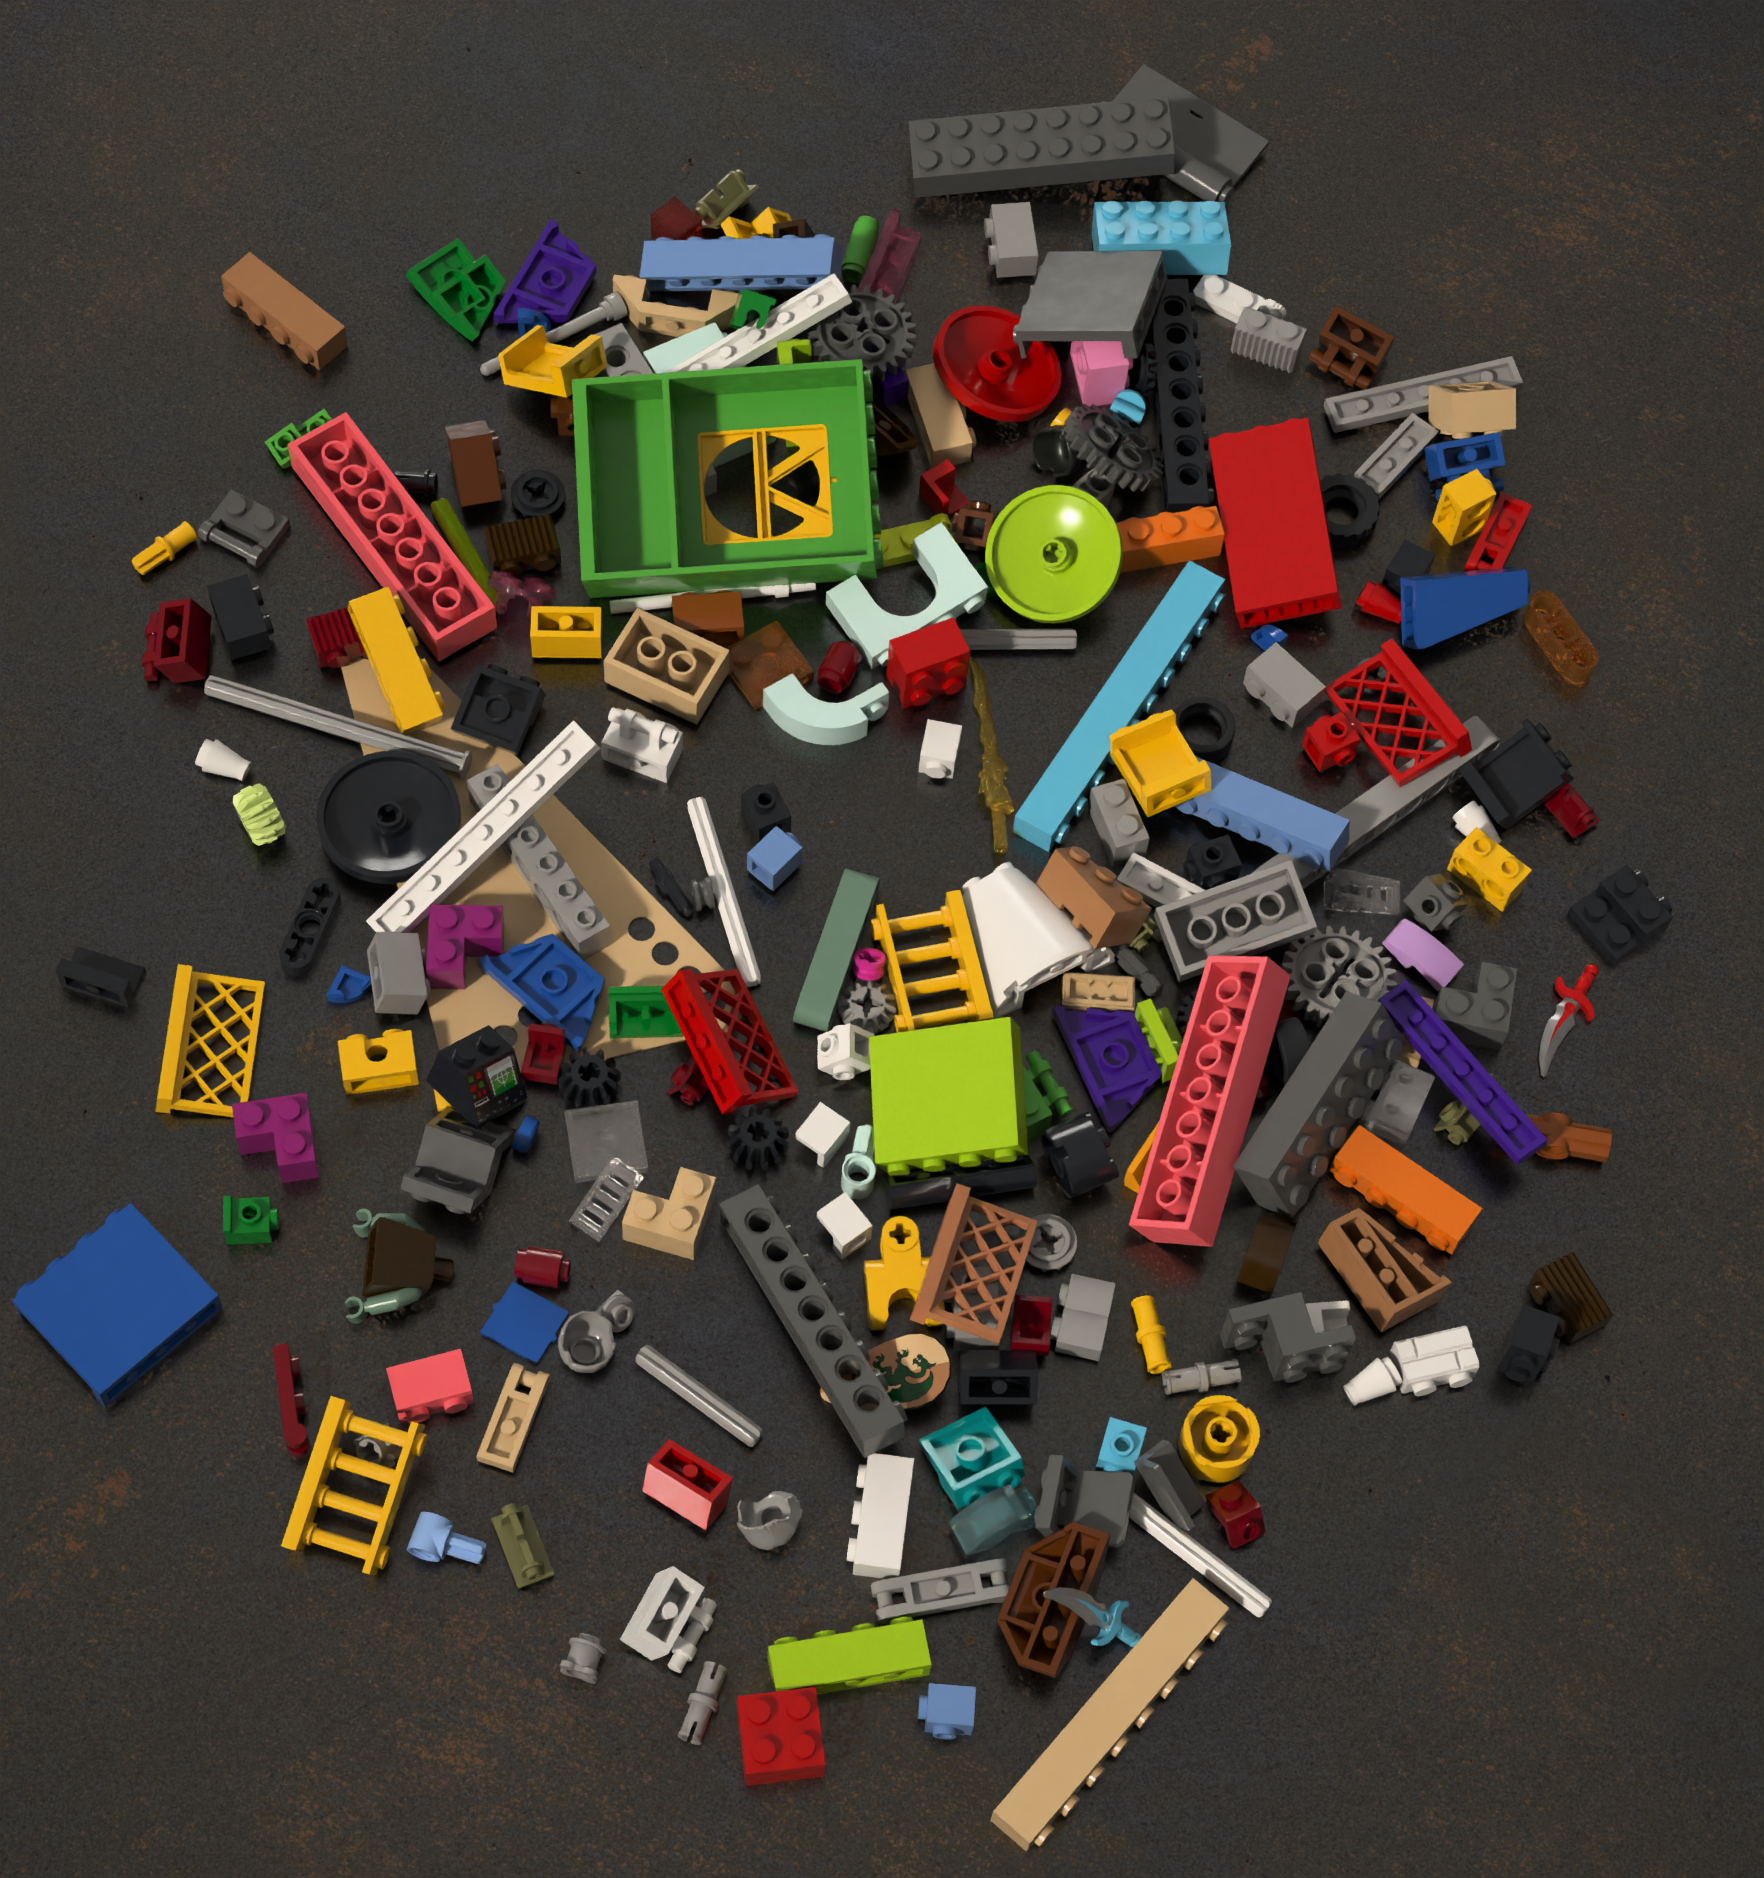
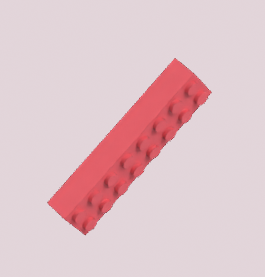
M346 412L288 444L292 468L383 588L389 586L392 596L398 594L404 607V617L438 662L497 629L496 611L493 603Z
M1208 956L1129 1222V1226L1152 1242L1213 1247L1235 1171L1233 1165L1240 1154L1291 976L1269 957Z

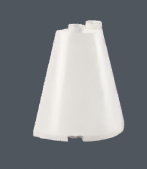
M1010 862L1001 864L993 873L982 879L980 877L970 879L962 887L964 891L962 898L994 1019L1001 1018L1021 1008L1025 991L1078 966L1081 973L1090 974L1115 962V955L1110 947L1095 949L1089 943L1092 935L1084 926L1081 930L1077 929L1071 923L1074 916L1066 909L1059 910L1033 881L1017 868H1014Z

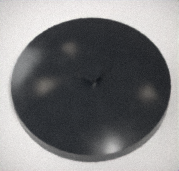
M380 751L364 755L349 762L329 780L319 799L317 827L326 853L340 869L355 878L367 882L394 884L408 881L460 831L461 808L458 794L452 781L435 763L409 752Z

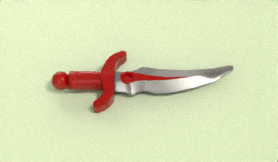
M1589 964L1585 967V972H1582L1573 989L1565 986L1561 976H1558L1555 980L1556 991L1563 1000L1556 1005V1013L1548 1020L1540 1042L1539 1064L1543 1078L1547 1077L1549 1066L1557 1048L1567 1033L1574 1027L1576 1013L1579 1008L1585 1013L1587 1021L1591 1022L1594 1019V1008L1586 994L1599 973L1598 966L1595 964Z

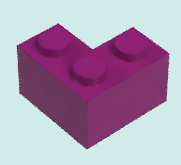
M430 904L426 973L431 989H465L467 957H482L485 955L495 957L503 954L505 926L503 906Z
M307 1093L232 1104L236 1140L241 1155L276 1150L277 1164L282 1183L319 1178Z

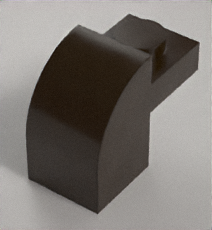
M1261 1211L1237 1281L1272 1294L1297 1223L1289 1221L1282 1214Z

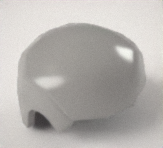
M580 1311L568 1318L558 1337V1349L563 1362L570 1369L578 1373H594L607 1366L616 1347L612 1332L613 1325L610 1320L594 1311Z

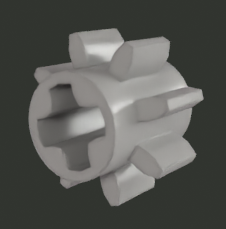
M362 1435L353 1441L357 1446V1458L389 1468L395 1466L394 1460L400 1457L402 1451L400 1446L366 1435Z

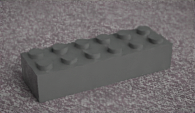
M1347 991L1345 992L1233 1165L1257 1205L1292 1219L1295 1217L1300 1207L1307 1202L1309 1193L1319 1177L1325 1174L1328 1163L1337 1149L1344 1144L1349 1130L1363 1114L1365 1105L1372 1094L1381 1086L1388 1069L1399 1058L1405 1043L1382 1003Z

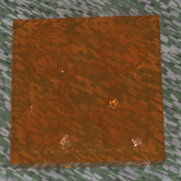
M777 620L726 648L730 650L729 674L755 710L763 706V689L793 673L801 685L814 678V670Z

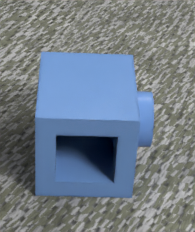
M775 826L747 853V870L774 891L802 864L803 847L796 836L790 832L784 833Z
M929 1683L927 1696L919 1695L918 1719L925 1720L924 1732L933 1733V1737L946 1740L955 1739L956 1735L971 1736L974 1727L976 1687Z

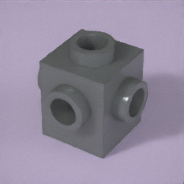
M1441 874L1425 876L1403 900L1415 913L1414 918L1417 923L1431 931L1452 929L1463 918L1461 912L1468 905L1462 897V890L1454 882L1446 880Z

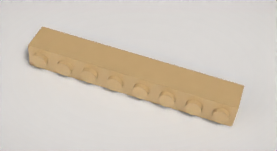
M1192 1578L996 1807L990 1821L1026 1852L1034 1843L1041 1847L1055 1830L1050 1825L1060 1813L1066 1817L1079 1802L1080 1798L1076 1795L1085 1783L1092 1787L1103 1774L1105 1768L1101 1764L1110 1754L1116 1758L1130 1741L1126 1736L1134 1725L1141 1729L1155 1712L1151 1707L1159 1696L1166 1699L1180 1682L1176 1678L1177 1674L1184 1666L1190 1671L1204 1654L1200 1647L1205 1641L1210 1638L1214 1642L1228 1626L1224 1619L1229 1607Z

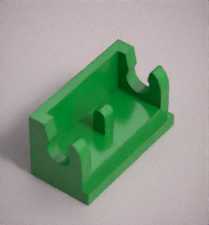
M747 289L739 291L728 327L738 329V327L744 325L746 320L753 321L759 318L756 328H762L766 323L770 308L775 306L777 299Z
M664 986L609 987L610 1039L683 1037V1033L661 991Z

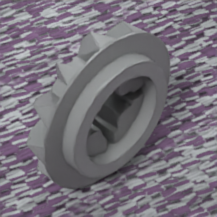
M856 980L852 986L843 990L838 1002L839 1016L845 1025L851 1023L873 1034L881 1032L894 1019L896 1013L894 994L887 990L885 984L880 985L871 980L867 982H858ZM867 996H870L872 1005L877 1007H871L866 1018L864 1017L863 1006L857 1004H863Z
M1040 1214L1032 1217L1031 1219L1038 1222L1026 1257L1029 1267L1035 1266L1043 1272L1052 1269L1060 1270L1064 1265L1072 1261L1077 1249V1236L1073 1227L1065 1219L1053 1214ZM1021 1228L1018 1239L1025 1236L1026 1230ZM1041 1231L1049 1241L1058 1240L1053 1245V1255L1051 1252H1048L1046 1247L1036 1248V1246L1041 1244Z

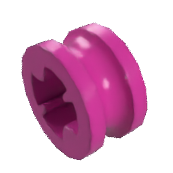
M862 948L855 951L852 972L856 977L867 981H874L883 977L886 961L883 952L874 948Z

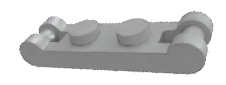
M994 1559L873 1582L870 1586L872 1596L877 1598L879 1609L876 1610L878 1624H889L891 1620L900 1617H916L987 1603H1004L1010 1588L1006 1578V1574L1009 1572L1007 1560ZM991 1577L993 1587L983 1588L981 1578ZM903 1592L905 1603L894 1605L892 1595Z

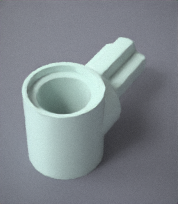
M865 1124V1126L862 1125L857 1128L852 1153L845 1156L842 1166L841 1188L852 1199L866 1198L874 1188L877 1165L875 1164V1158H873L875 1152L874 1128L871 1125ZM860 1172L866 1175L867 1179L858 1182L852 1180L849 1176L852 1173Z

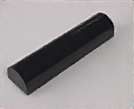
M1029 1155L1017 1156V1160L1012 1162H997L995 1159L981 1161V1164L975 1167H962L957 1164L945 1166L944 1170L937 1172L918 1170L912 1171L908 1175H886L884 1177L890 1210L950 1201L957 1183L971 1188L968 1195L971 1197L1035 1188L1037 1186L1036 1166Z

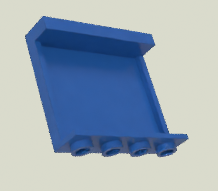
M131 1203L123 1209L119 1208L113 1211L106 1218L105 1224L97 1231L87 1233L81 1237L76 1243L75 1249L65 1257H58L53 1260L41 1277L34 1282L30 1281L24 1284L12 1300L17 1313L21 1317L24 1316L90 1386L95 1397L104 1407L109 1405L223 1309L219 1295Z

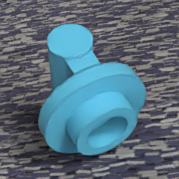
M1126 389L1120 391L1115 396L1109 411L1112 413L1116 412L1122 421L1128 419L1129 422L1140 424L1145 414L1146 401L1139 392Z

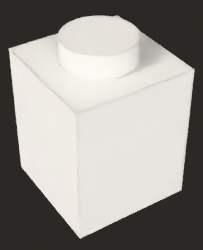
M927 720L918 772L926 773L932 778L947 777L953 779L962 725Z

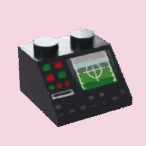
M490 1025L440 1050L426 1079V1082L475 1129L525 1103L527 1099L515 1050Z

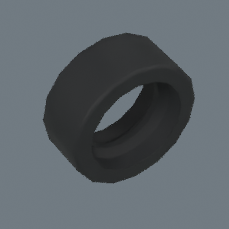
M1193 696L1182 701L1173 710L1176 714V724L1180 732L1184 720L1200 716L1213 720L1222 730L1220 740L1211 745L1195 744L1184 737L1194 755L1211 763L1222 760L1230 751L1236 730L1235 718L1230 709L1221 701L1208 696Z
M1297 1017L1277 1022L1267 1056L1273 1077L1281 1089L1285 1087L1310 1048L1307 1033Z

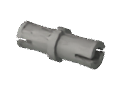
M1232 1359L1206 1365L1201 1361L1195 1362L1194 1367L1170 1371L1164 1370L1162 1371L1163 1386H1167L1164 1388L1166 1395L1198 1389L1199 1392H1206L1209 1387L1241 1383L1240 1368H1236V1366H1239L1238 1360Z
M704 1662V1668L695 1693H690L687 1700L690 1706L677 1736L687 1742L692 1727H695L691 1744H702L711 1713H716L719 1705L716 1699L728 1669L719 1664L714 1679H711L715 1662Z

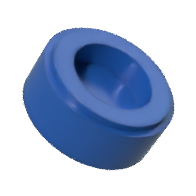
M530 1115L525 1117L513 1141V1149L523 1154L529 1150L538 1132L540 1120Z

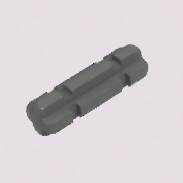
M1130 944L1110 946L1115 955L1114 959L1117 957L1119 959L1118 964L1129 976L1135 977V983H1141L1140 988L1147 996H1154L1159 993L1164 987V982L1157 974L1153 975L1151 973L1152 968L1134 949L1132 951L1129 949Z

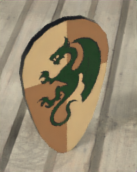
M924 1334L905 1335L868 1350L870 1356L868 1363L873 1371L880 1370L888 1384L889 1390L886 1391L892 1402L898 1400L904 1410L921 1408L934 1402L945 1391L951 1378V1361L946 1349L936 1339ZM848 1373L842 1378L852 1381L859 1376L854 1373ZM821 1387V1388H820L821 1397H822L826 1402H828V1403L831 1404L830 1400L828 1399L827 1395L825 1394V1392L823 1391V1389H822V1387ZM868 1403L860 1408L865 1411H872L878 1406Z

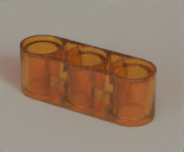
M1546 590L1534 593L1524 615L1526 628L1568 684L1578 687L1586 685L1590 681L1599 661L1597 650L1554 593ZM1576 663L1583 664L1585 667L1579 666Z

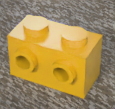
M531 606L530 639L532 658H602L601 607Z

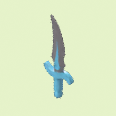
M1059 1587L1043 1593L1044 1598L1054 1600L1068 1607L1089 1626L1096 1625L1101 1627L1097 1637L1091 1640L1092 1645L1103 1646L1116 1636L1124 1643L1129 1644L1130 1647H1134L1142 1638L1139 1633L1134 1632L1132 1628L1121 1622L1123 1610L1129 1607L1128 1601H1116L1107 1609L1104 1603H1097L1091 1595L1073 1588Z

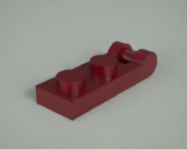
M288 1343L273 1345L284 1438L289 1453L295 1457H302L309 1452L311 1444L306 1428L300 1424L299 1414L306 1413L303 1391L296 1392L294 1379L301 1378L298 1355L291 1356Z

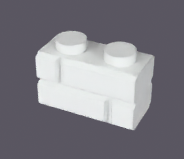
M1466 1325L1396 1341L1389 1352L1390 1359L1402 1378L1403 1383L1399 1386L1403 1394L1414 1391L1415 1396H1423L1434 1392L1437 1389L1436 1386L1447 1383L1452 1388L1461 1387L1472 1382V1378L1475 1377L1479 1369V1360L1472 1346V1340Z

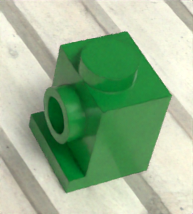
M223 1196V1233L227 1245L272 1243V1230H279L278 1207H272L270 1197L232 1198L231 1196ZM244 1216H256L253 1219L244 1218Z

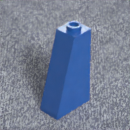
M1507 567L1401 577L1402 646L1417 650L1425 649L1528 605V594L1531 590L1528 570Z

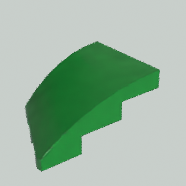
M459 238L421 261L405 274L434 310L453 328L472 342L479 336L485 320L506 282L486 254L475 260Z

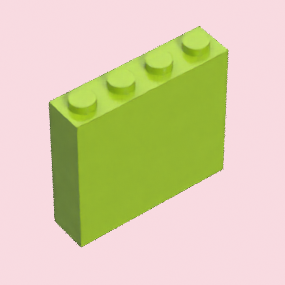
M1011 1017L869 1037L875 1164L888 1173V1175H908L910 1170L921 1168L924 1171L937 1172L944 1170L945 1165L959 1164L962 1167H975L980 1165L982 1160L995 1159L997 1162H1012L1017 1160V1156L1028 1154L1020 1026Z

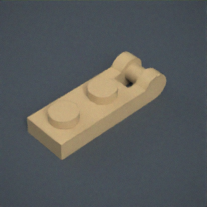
M513 1363L477 1453V1461L512 1473L514 1472L542 1397L548 1388L550 1374L542 1371L535 1374L526 1371L525 1366ZM523 1385L531 1388L529 1395L518 1392V1387Z

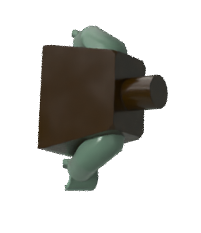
M363 1208L357 1211L356 1216L358 1220L367 1221L363 1225L354 1224L352 1227L359 1237H368L362 1296L368 1298L365 1302H362L358 1297H349L345 1301V1305L348 1308L360 1306L356 1314L346 1316L351 1323H362L366 1320L368 1312L371 1315H377L397 1310L418 1301L431 1288L433 1279L450 1281L454 1269L453 1260L435 1257L436 1237L427 1233L408 1214L377 1213L373 1217L367 1209Z

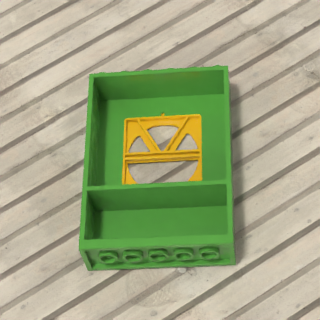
M862 359L572 379L581 581L589 598L845 581L854 575L859 580L877 579V568H883L881 538H875V534H881L879 505L873 504V501H879L876 470L871 471V468H877L874 437H869V435L875 434L873 405L872 403L867 404V402L873 401L871 372L870 370H864ZM768 436L787 440L800 448L798 452L768 470L766 442ZM751 437L753 438L758 538L734 533L719 523L709 510L704 493L706 475L716 457L730 445ZM809 460L814 462L818 470L820 492L817 503L813 507L770 487ZM770 502L801 516L804 521L787 533L773 536L771 532Z

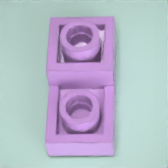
M1407 919L1401 920L1382 942L1405 969L1414 966L1436 991H1439L1441 986L1446 987L1464 965L1440 941Z

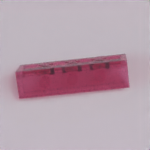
M891 208L858 291L863 292L865 286L869 285L870 293L875 294L881 288L883 289L882 297L885 299L892 294L895 295V305L921 242L922 233L900 226L901 210Z

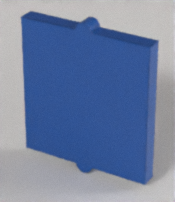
M512 1281L500 1302L493 1304V1313L480 1331V1334L538 1365L551 1343L557 1342L556 1335L568 1318L569 1312Z

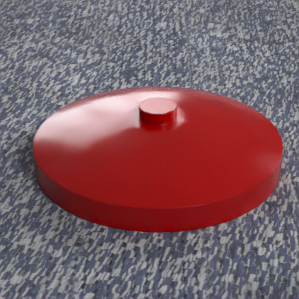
M979 305L966 307L954 312L945 320L938 331L933 344V360L941 381L958 401L972 411L987 418L1005 422H1020L1039 416L1050 406L1061 385V366L1053 346L1049 341H1033L1027 357L1021 358L1019 345H1016L1013 340V329L1019 323L1021 316L1002 308Z

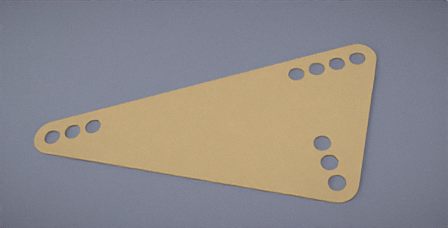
M357 657L348 660L345 665L341 666L354 719L400 733L369 659ZM430 669L432 678L428 679L433 692L437 690L440 692L446 710L442 711L443 717L441 722L408 734V736L462 753L466 751L472 752L471 766L464 779L460 778L458 773L442 769L452 781L458 794L461 808V830L478 813L469 800L468 779L498 763L509 781H511L526 766L512 753L460 735L450 729L462 700ZM361 743L363 755L385 751ZM552 795L533 815L610 925L611 945L584 960L605 978V986L583 1049L587 1047L590 1050V1055H595L598 1050L602 1049L604 1051V1059L685 1041L684 1035L683 1037L610 1039L609 987L665 986L684 967H694L701 973L723 971L724 969L589 830ZM501 846L439 904L503 906L505 924L503 954L509 952L510 947L522 943L530 944L537 938L554 934L570 948ZM406 882L397 883L398 889ZM429 915L410 932L419 934L420 948L425 949L426 962ZM645 918L654 924L655 932L650 939L638 941L630 936L628 928L635 919ZM668 942L676 946L679 955L674 963L660 965L654 961L652 950L659 943ZM467 957L465 989H431L430 997L427 1000L439 1051L488 1025L493 1029L499 1026H509L516 1031L518 1036L516 1043L512 1047L515 1050L521 1072L529 1041L528 1027L524 1026L518 1018L519 1011L524 1006L478 967V960L481 957ZM426 963L424 967L425 979H427ZM730 981L722 982L721 988L736 996ZM701 987L704 994L708 992L707 990ZM726 1004L724 1010L730 1014L732 1007ZM738 1011L736 1018L740 1020L743 1014ZM716 1018L720 1028L724 1031L726 1024ZM566 1043L567 1048L563 1063H570L569 1055L572 1052L579 1057L583 1056V1050L577 1053Z

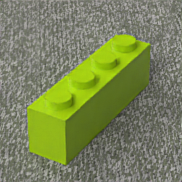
M900 1617L891 1620L890 1625L874 1627L872 1623H865L852 1627V1632L836 1634L835 1630H825L813 1634L811 1639L800 1641L797 1640V1637L780 1638L774 1642V1645L768 1646L767 1657L773 1690L776 1692L816 1687V1693L819 1695L930 1675L932 1664L923 1619L913 1621L912 1617Z

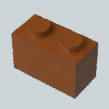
M721 590L707 594L687 592L672 596V620L674 625L719 646L744 645L741 591Z

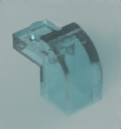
M1006 1485L985 1494L969 1504L953 1517L949 1524L966 1555L992 1549L1010 1533L1036 1527L1034 1514L1037 1506L1026 1487L1013 1489L1011 1485Z

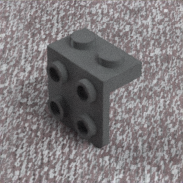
M1049 1455L1047 1468L1044 1469L1041 1478L1043 1488L1041 1502L1037 1505L1034 1514L1036 1528L1047 1537L1063 1530L1068 1524L1076 1522L1109 1533L1108 1547H1121L1125 1542L1136 1482L1135 1478L1129 1472L1077 1470L1064 1456Z

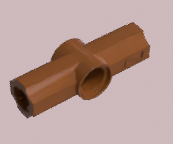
M1545 1113L1541 1116L1525 1114L1548 1139L1546 1146L1536 1152L1539 1156L1554 1160L1573 1156L1601 1162L1607 1161L1612 1142L1611 1129L1573 1123L1569 1116L1561 1113Z

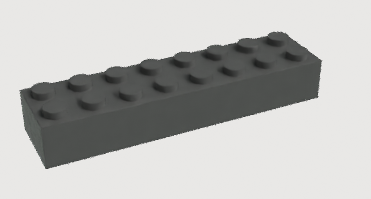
M1168 96L909 121L915 198L1174 173L1175 152Z

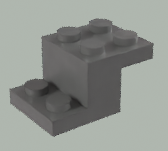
M447 1106L426 1124L415 1166L404 1175L400 1190L411 1193V1197L419 1201L430 1202L433 1200L444 1204L446 1209L454 1213H471L491 1194L502 1152L513 1143L516 1129L493 1121L475 1129L455 1108Z
M1301 1292L1229 1309L1220 1334L1224 1349L1236 1347L1237 1350H1244L1257 1344V1341H1260L1273 1382L1285 1379L1287 1383L1299 1381L1305 1378L1307 1373L1320 1370L1322 1374H1328L1341 1369L1356 1340L1352 1325L1315 1333Z

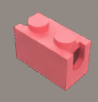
M461 1349L386 1368L400 1423L404 1421L419 1423L427 1420L431 1414L445 1411V1413L460 1412L466 1409L468 1404L474 1403Z

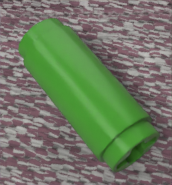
M861 216L854 224L841 267L842 277L849 282H862L867 275L880 232V224L873 217Z

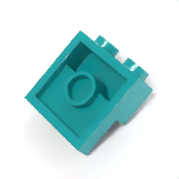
M987 1407L979 1409L919 1439L921 1450L938 1473L941 1486L957 1510L965 1506L971 1509L977 1508L986 1501L987 1495L999 1489L1004 1492L1011 1491L1019 1485L1021 1478L1025 1477L1022 1457Z

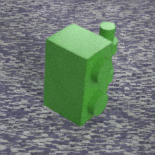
M1038 1050L1031 1051L1025 1057L1031 1068L1026 1070L1023 1065L1027 1142L1043 1135L1042 1131L1050 1127L1053 1115L1052 1109L1056 1108L1061 1118L1069 1116L1074 1111L1068 1102L1069 1095L1064 1087H1059L1052 1075V1066L1048 1060H1043ZM1040 1082L1047 1095L1042 1097L1034 1083Z

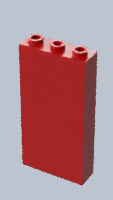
M1308 417L1303 419L1293 418L1284 423L1270 426L1260 425L1253 427L1251 430L1237 433L1227 432L1220 434L1218 437L1208 438L1221 523L1225 533L1224 542L1235 612L1240 628L1243 629L1341 609L1342 604L1317 457Z

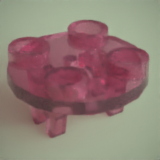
M493 570L492 577H488L487 585L497 590L494 606L495 611L500 614H505L509 598L514 599L515 595L523 596L529 601L527 617H530V619L531 606H542L543 600L555 599L556 592L554 591V586L546 584V580L526 576L524 582L514 578L511 573Z

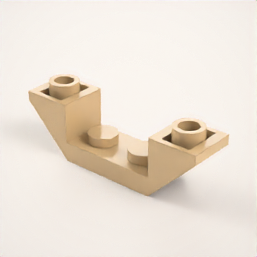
M614 274L613 292L617 291L620 294L628 311L627 316L639 331L680 337L714 322L721 332L729 328L728 325L739 294L731 290L720 291L712 289L708 311H704L695 307L685 308L666 305L662 302H646L647 279H641L632 275L621 276Z

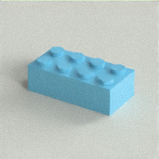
M1094 202L1091 232L1094 251H1163L1167 275H1227L1231 240L1225 202Z

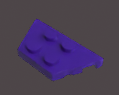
M550 219L495 310L494 322L518 323L517 308L538 311L547 316L551 323L568 322L597 273L596 264L587 255L580 252L579 246L571 238L568 240L559 231V225L554 220Z
M1065 1006L1053 1007L1052 1014L1107 1132H1112L1161 1080L1162 1072L1133 1012L1117 1010L1105 1012L1102 1009L1087 1008V1011L1083 1012L1065 1010Z

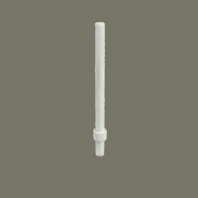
M816 583L687 592L707 594L728 590L731 592L741 591V599L775 595V598L789 597V593L816 590ZM687 592L609 601L611 614L634 612L636 608L643 611L672 607V596Z

